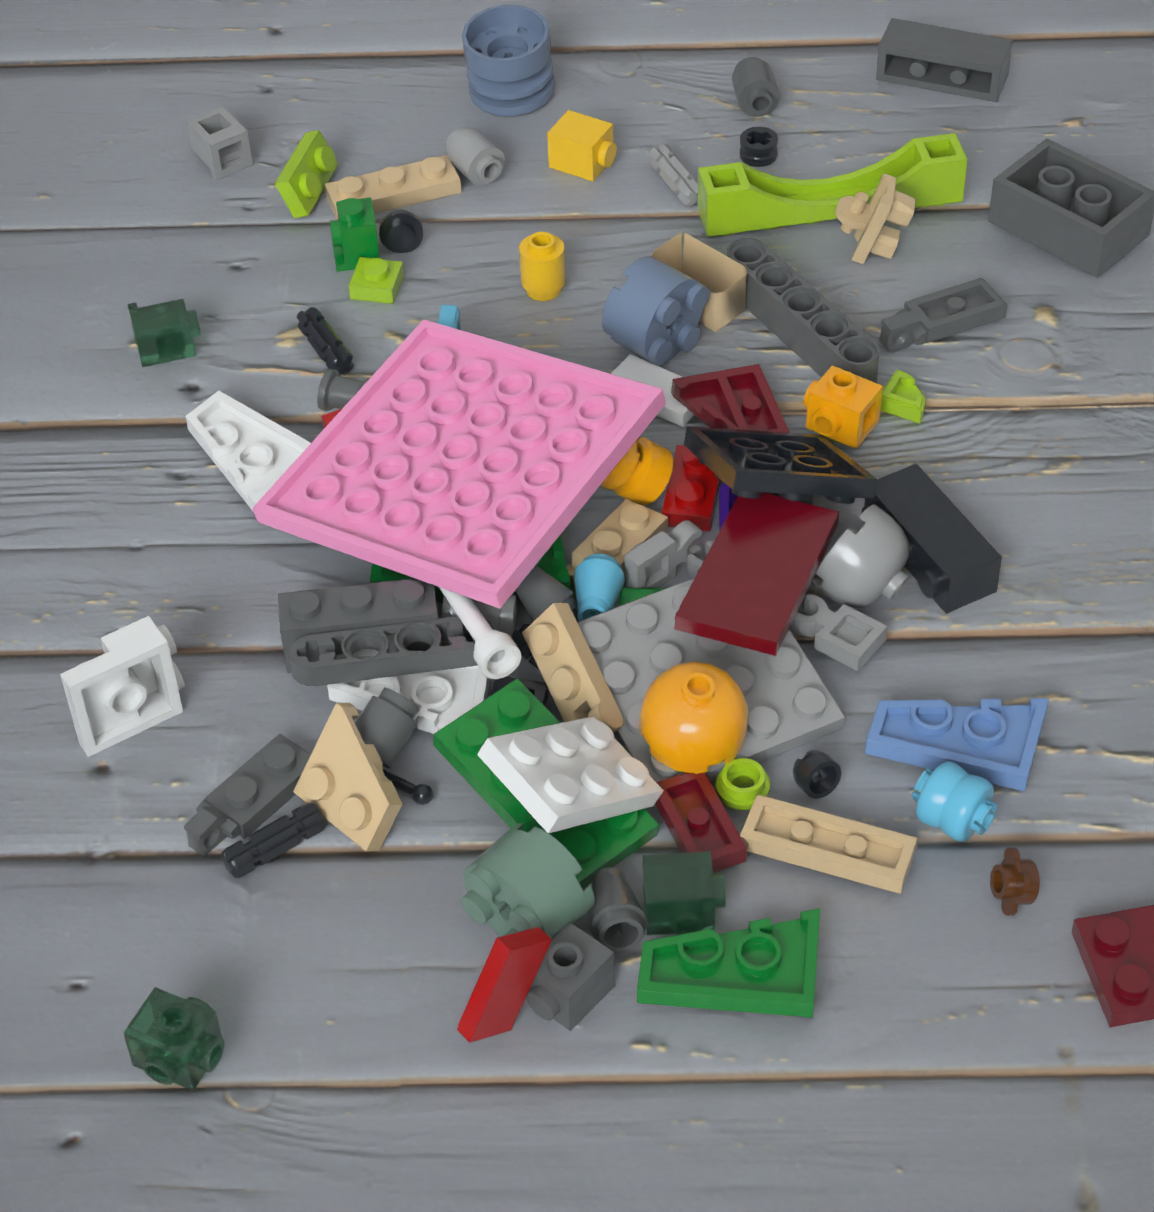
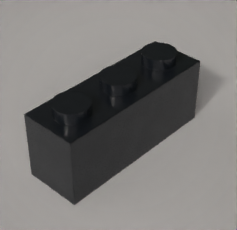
M917 463L878 479L874 499L865 498L861 514L872 504H876L900 525L909 542V557L904 567L917 580L922 593L927 598H932L947 614L997 592L1002 556Z

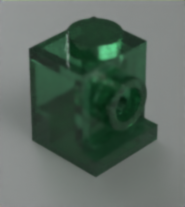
M184 299L140 308L137 307L136 302L127 304L142 368L196 356L193 338L201 336L196 310L187 311Z

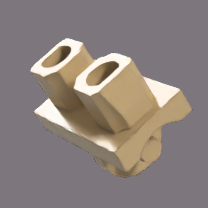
M883 173L869 204L867 203L869 197L864 192H858L855 197L845 196L839 200L835 208V215L842 223L841 230L851 234L856 229L854 238L857 241V245L851 257L852 261L864 264L869 253L889 259L892 258L899 242L900 230L885 226L884 223L888 221L906 227L911 221L915 209V198L895 191L896 177Z

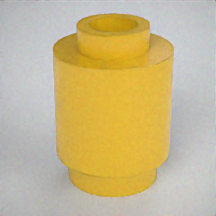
M548 232L533 233L524 238L519 245L521 285L526 290L527 295L534 300H552L559 296L566 282L564 243L559 237Z

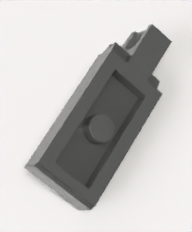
M978 278L906 301L904 309L897 312L894 316L882 319L879 341L888 351L908 348L913 342L916 345H922L925 342L929 343L1006 318L1008 305L983 278Z
M279 733L196 808L198 812L184 825L188 846L205 857L227 836L231 839L237 836L246 839L248 835L252 834L296 795L293 791L311 754Z

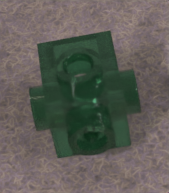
M154 987L123 1032L133 1066L142 1069L150 1078L160 1084L171 1085L176 1083L193 1091L204 1074L212 1072L217 1067L225 1047L217 1013L211 1006L198 998L188 997L184 999Z

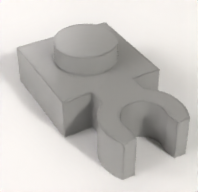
M689 520L678 524L670 535L661 531L647 541L635 545L630 552L624 555L625 588H659L676 577L677 565L682 562L687 563V556L690 554L699 557L702 553V548L693 542L702 535V530Z
M808 594L804 602V612L811 616H805L797 612L790 626V629L797 635L804 637L815 636V650L856 671H859L886 641L888 627L845 604L835 613L828 609L826 602L822 598L812 594Z

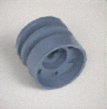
M504 4L487 8L475 14L465 24L462 42L464 57L468 66L466 72L469 80V93L473 103L482 111L496 116L527 114L545 105L552 97L555 87L553 62L550 57L552 51L550 29L546 18L535 9L522 5Z

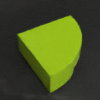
M896 369L883 388L880 411L921 424L924 417L925 396L915 385V379L911 375Z

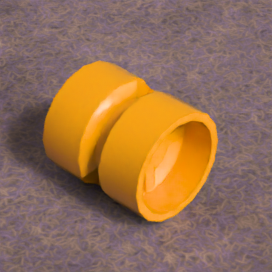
M639 437L600 487L614 490L617 495L647 506L662 494L669 482L673 469L672 453L667 448L646 437Z

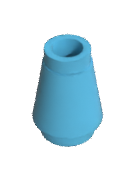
M592 554L576 567L574 580L578 620L583 621L613 609L625 582L624 573L617 560L606 554Z

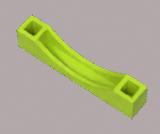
M956 133L913 138L896 152L873 165L852 173L824 179L800 180L777 177L758 171L743 162L699 167L698 212L707 237L725 236L732 233L760 229L769 230L775 227L804 223L812 224L818 221L838 219L835 215V208L839 200L845 196L855 197L858 192H864L869 197L867 201L869 204L883 173L896 177L895 191L915 198V208L963 202L968 159Z

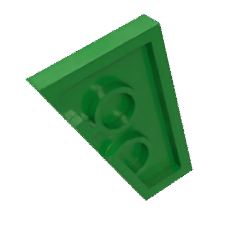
M820 908L800 912V919L774 924L771 923L770 918L749 921L747 929L721 934L716 933L712 929L643 941L637 985V1003L813 1018Z

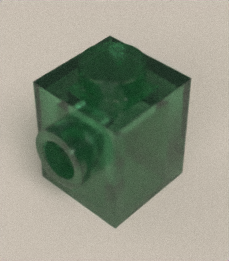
M711 851L642 855L643 897L645 915L647 917V935H680L707 929L715 931V908H725L726 899L724 875L713 874Z

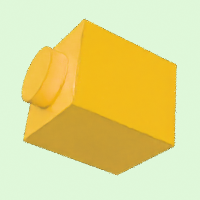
M568 110L547 132L549 168L594 182L605 168H609L614 162L617 146L613 142L612 123Z

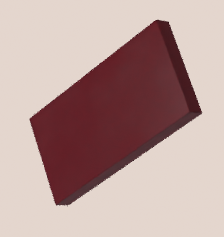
M762 493V496L756 499L738 496L675 615L674 629L776 656L838 527L840 511L788 500Z

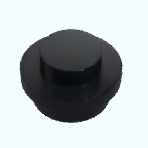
M396 210L386 215L381 221L379 237L382 244L388 250L394 253H408L420 245L423 239V226L420 219L413 213L406 210Z

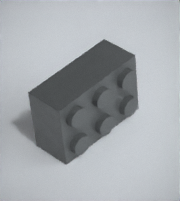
M1046 138L993 179L988 222L1098 278L1150 235L1154 214V191Z

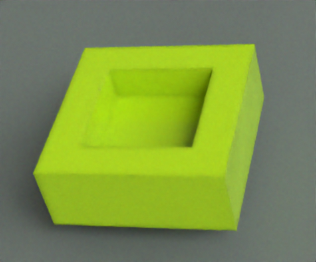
M360 257L348 285L350 299L394 304L404 278L403 262Z

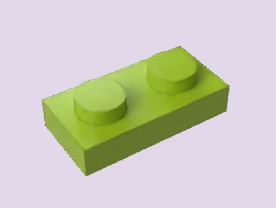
M320 130L304 134L274 183L294 218L309 216L325 188L324 184L329 182L338 166L335 153L328 146Z

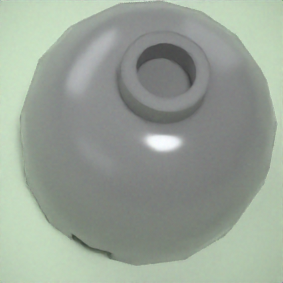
M872 504L859 516L865 522L860 531L854 528L852 531L847 529L818 567L815 573L818 577L811 581L813 586L839 604L852 607L866 606L872 604L882 595L891 600L909 578L902 571L909 557L907 537L900 525L876 504Z

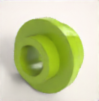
M748 758L734 759L727 763L716 778V794L720 801L730 808L751 810L757 794L769 797L770 779L758 762Z

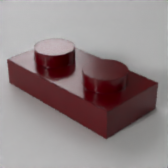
M686 772L656 782L664 791L655 805L695 879L746 862L747 848L705 772L698 774Z

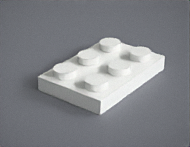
M594 716L487 738L477 754L547 833L653 807L664 791L651 778L646 766L633 758L614 738L612 730Z

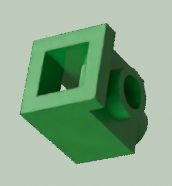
M371 197L360 199L347 198L342 201H336L338 219L330 220L336 271L355 270L360 257L380 258Z

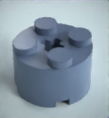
M645 256L634 261L622 273L629 278L621 290L613 286L607 297L602 315V327L605 333L611 335L610 339L650 363L661 366L681 350L689 352L696 346L701 335V330L697 326L710 292L707 287L651 256Z

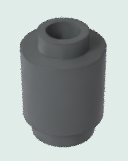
M747 57L741 60L736 65L732 74V84L740 109L749 116H764L776 108L780 99V93L772 69L768 63L757 57Z
M385 687L378 697H371L356 720L355 725L364 743L374 744L383 763L382 766L390 768L418 724L414 720L419 714L420 709L402 695Z

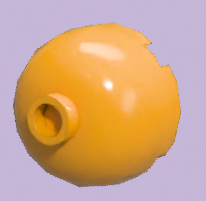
M696 661L681 663L658 675L646 690L642 702L639 731L641 737L644 736L645 741L650 746L649 752L658 762L675 771L694 774L708 772V768L711 765H717L724 760V765L734 760L743 747L749 716L748 705L743 690L726 671L709 663Z

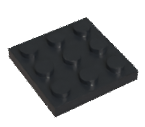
M687 426L684 446L699 459L698 461L701 464L706 465L713 471L717 479L727 484L732 489L731 492L737 496L756 499L762 496V492L778 493L779 496L788 500L807 501L809 495L825 496L826 499L841 504H852L855 502V498L874 499L878 479L822 435Z

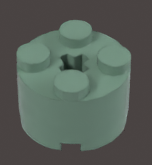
M517 823L465 869L463 877L467 894L461 898V903L467 914L479 924L487 922L499 936L540 927L553 939L569 922L575 925L593 908L595 902L594 893L591 885L584 891L582 890L575 876L583 869L573 855L556 838L536 826L528 833L521 831L524 823Z

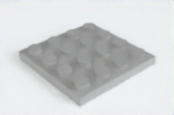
M695 578L578 622L623 717V725L613 733L614 738L633 758L646 766L649 775L655 782L686 773L675 771L658 762L649 752L650 746L645 741L644 736L641 737L639 731L642 702L646 690L658 675L677 664L692 661L712 664L726 671L743 690L749 716L744 745L734 759L748 758L760 763L843 729L844 714L790 630H788L777 655L773 656L674 629L675 615ZM725 760L717 765L709 766L708 772H705L710 783L716 781L718 774L725 766Z

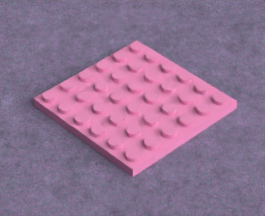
M423 319L252 509L257 521L261 524L501 609L665 406L666 401L663 389Z

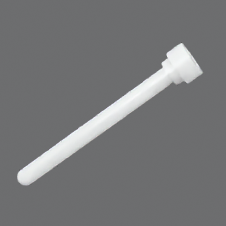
M439 587L474 639V660L484 675L490 679H500L511 674L521 661V652L512 638L506 633L493 630L471 598Z

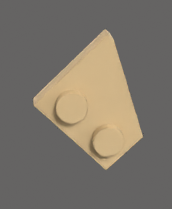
M336 703L293 792L306 803H314L325 819L366 852L380 851L402 806V802L392 781L388 780L384 775L383 763L374 744L364 743L353 721L360 716L356 707L351 703Z

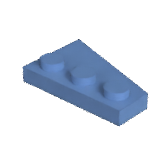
M1030 698L1029 705L1004 706L1001 704V699H980L979 706H950L945 700H881L878 703L866 739L865 754L935 770L943 762L950 761L962 767L968 774L980 776L991 784L1025 792L1047 714L1049 698Z

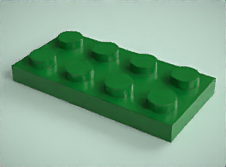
M517 678L434 733L433 746L510 828L517 823H524L521 831L527 833L535 826L543 829L477 755L487 738L560 723ZM645 809L549 834L556 838L573 855L583 869L575 877L581 888L584 889L592 883L593 876L599 870L616 866L656 837L659 824Z

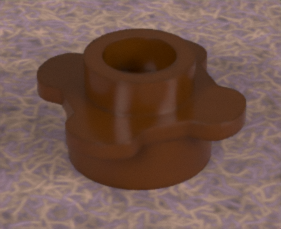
M1008 847L1004 852L1002 863L995 865L991 871L990 887L994 897L1001 899L1003 913L1006 916H1014L1017 913L1018 904H1032L1036 900L1039 893L1040 878L1037 866L1031 859H1020L1018 849Z

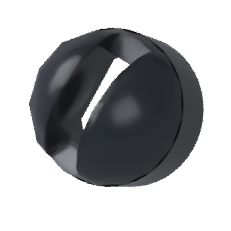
M820 750L808 751L802 759L798 758L794 762V780L798 787L810 798L819 799L827 796L837 787L841 779L842 773L839 764L828 754ZM817 772L819 775L812 779L813 774Z

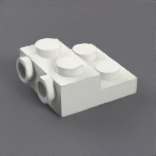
M149 616L101 637L104 654L60 674L79 744L88 757L183 712L179 690L183 689L185 685L178 667L171 659V655L177 653L175 642L164 624L157 627Z

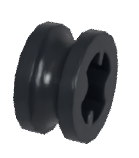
M760 126L751 127L742 132L740 136V159L745 164L754 167H764L776 161L778 157V135L775 131Z

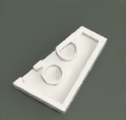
M219 390L185 416L189 432L252 511L256 503L311 444L309 441Z
M364 648L355 652L353 656L360 659H369L378 655L379 651ZM342 654L336 655V659H343ZM476 665L327 685L329 700L337 703H351L356 709L362 711L372 696L378 697L384 687L389 688L411 701L420 709L419 714L414 720L418 724L416 728L434 734L487 699L490 678L486 677L480 667Z

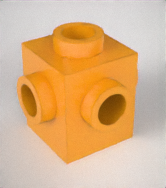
M832 365L819 381L814 380L811 382L805 393L803 404L807 407L806 428L857 449L879 422L883 386Z

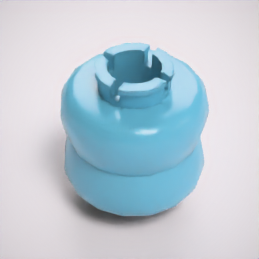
M950 761L943 762L934 771L930 768L926 769L919 777L914 787L915 791L912 793V799L917 801L916 815L919 821L928 826L941 829L947 836L959 842L967 841L976 831L977 834L983 835L992 824L996 815L995 812L998 809V804L992 803L994 795L993 785L980 776L968 774L962 767Z

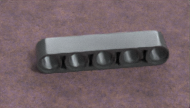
M741 238L730 243L727 248V257L746 268V308L821 378L833 365L877 383L879 347L875 341L766 244L753 238Z

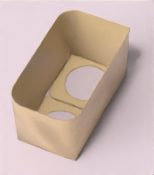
M682 231L652 253L653 258L684 273L709 289V298L703 307L699 321L700 324L714 332H718L746 310L747 271L742 264L687 233H684L682 264Z

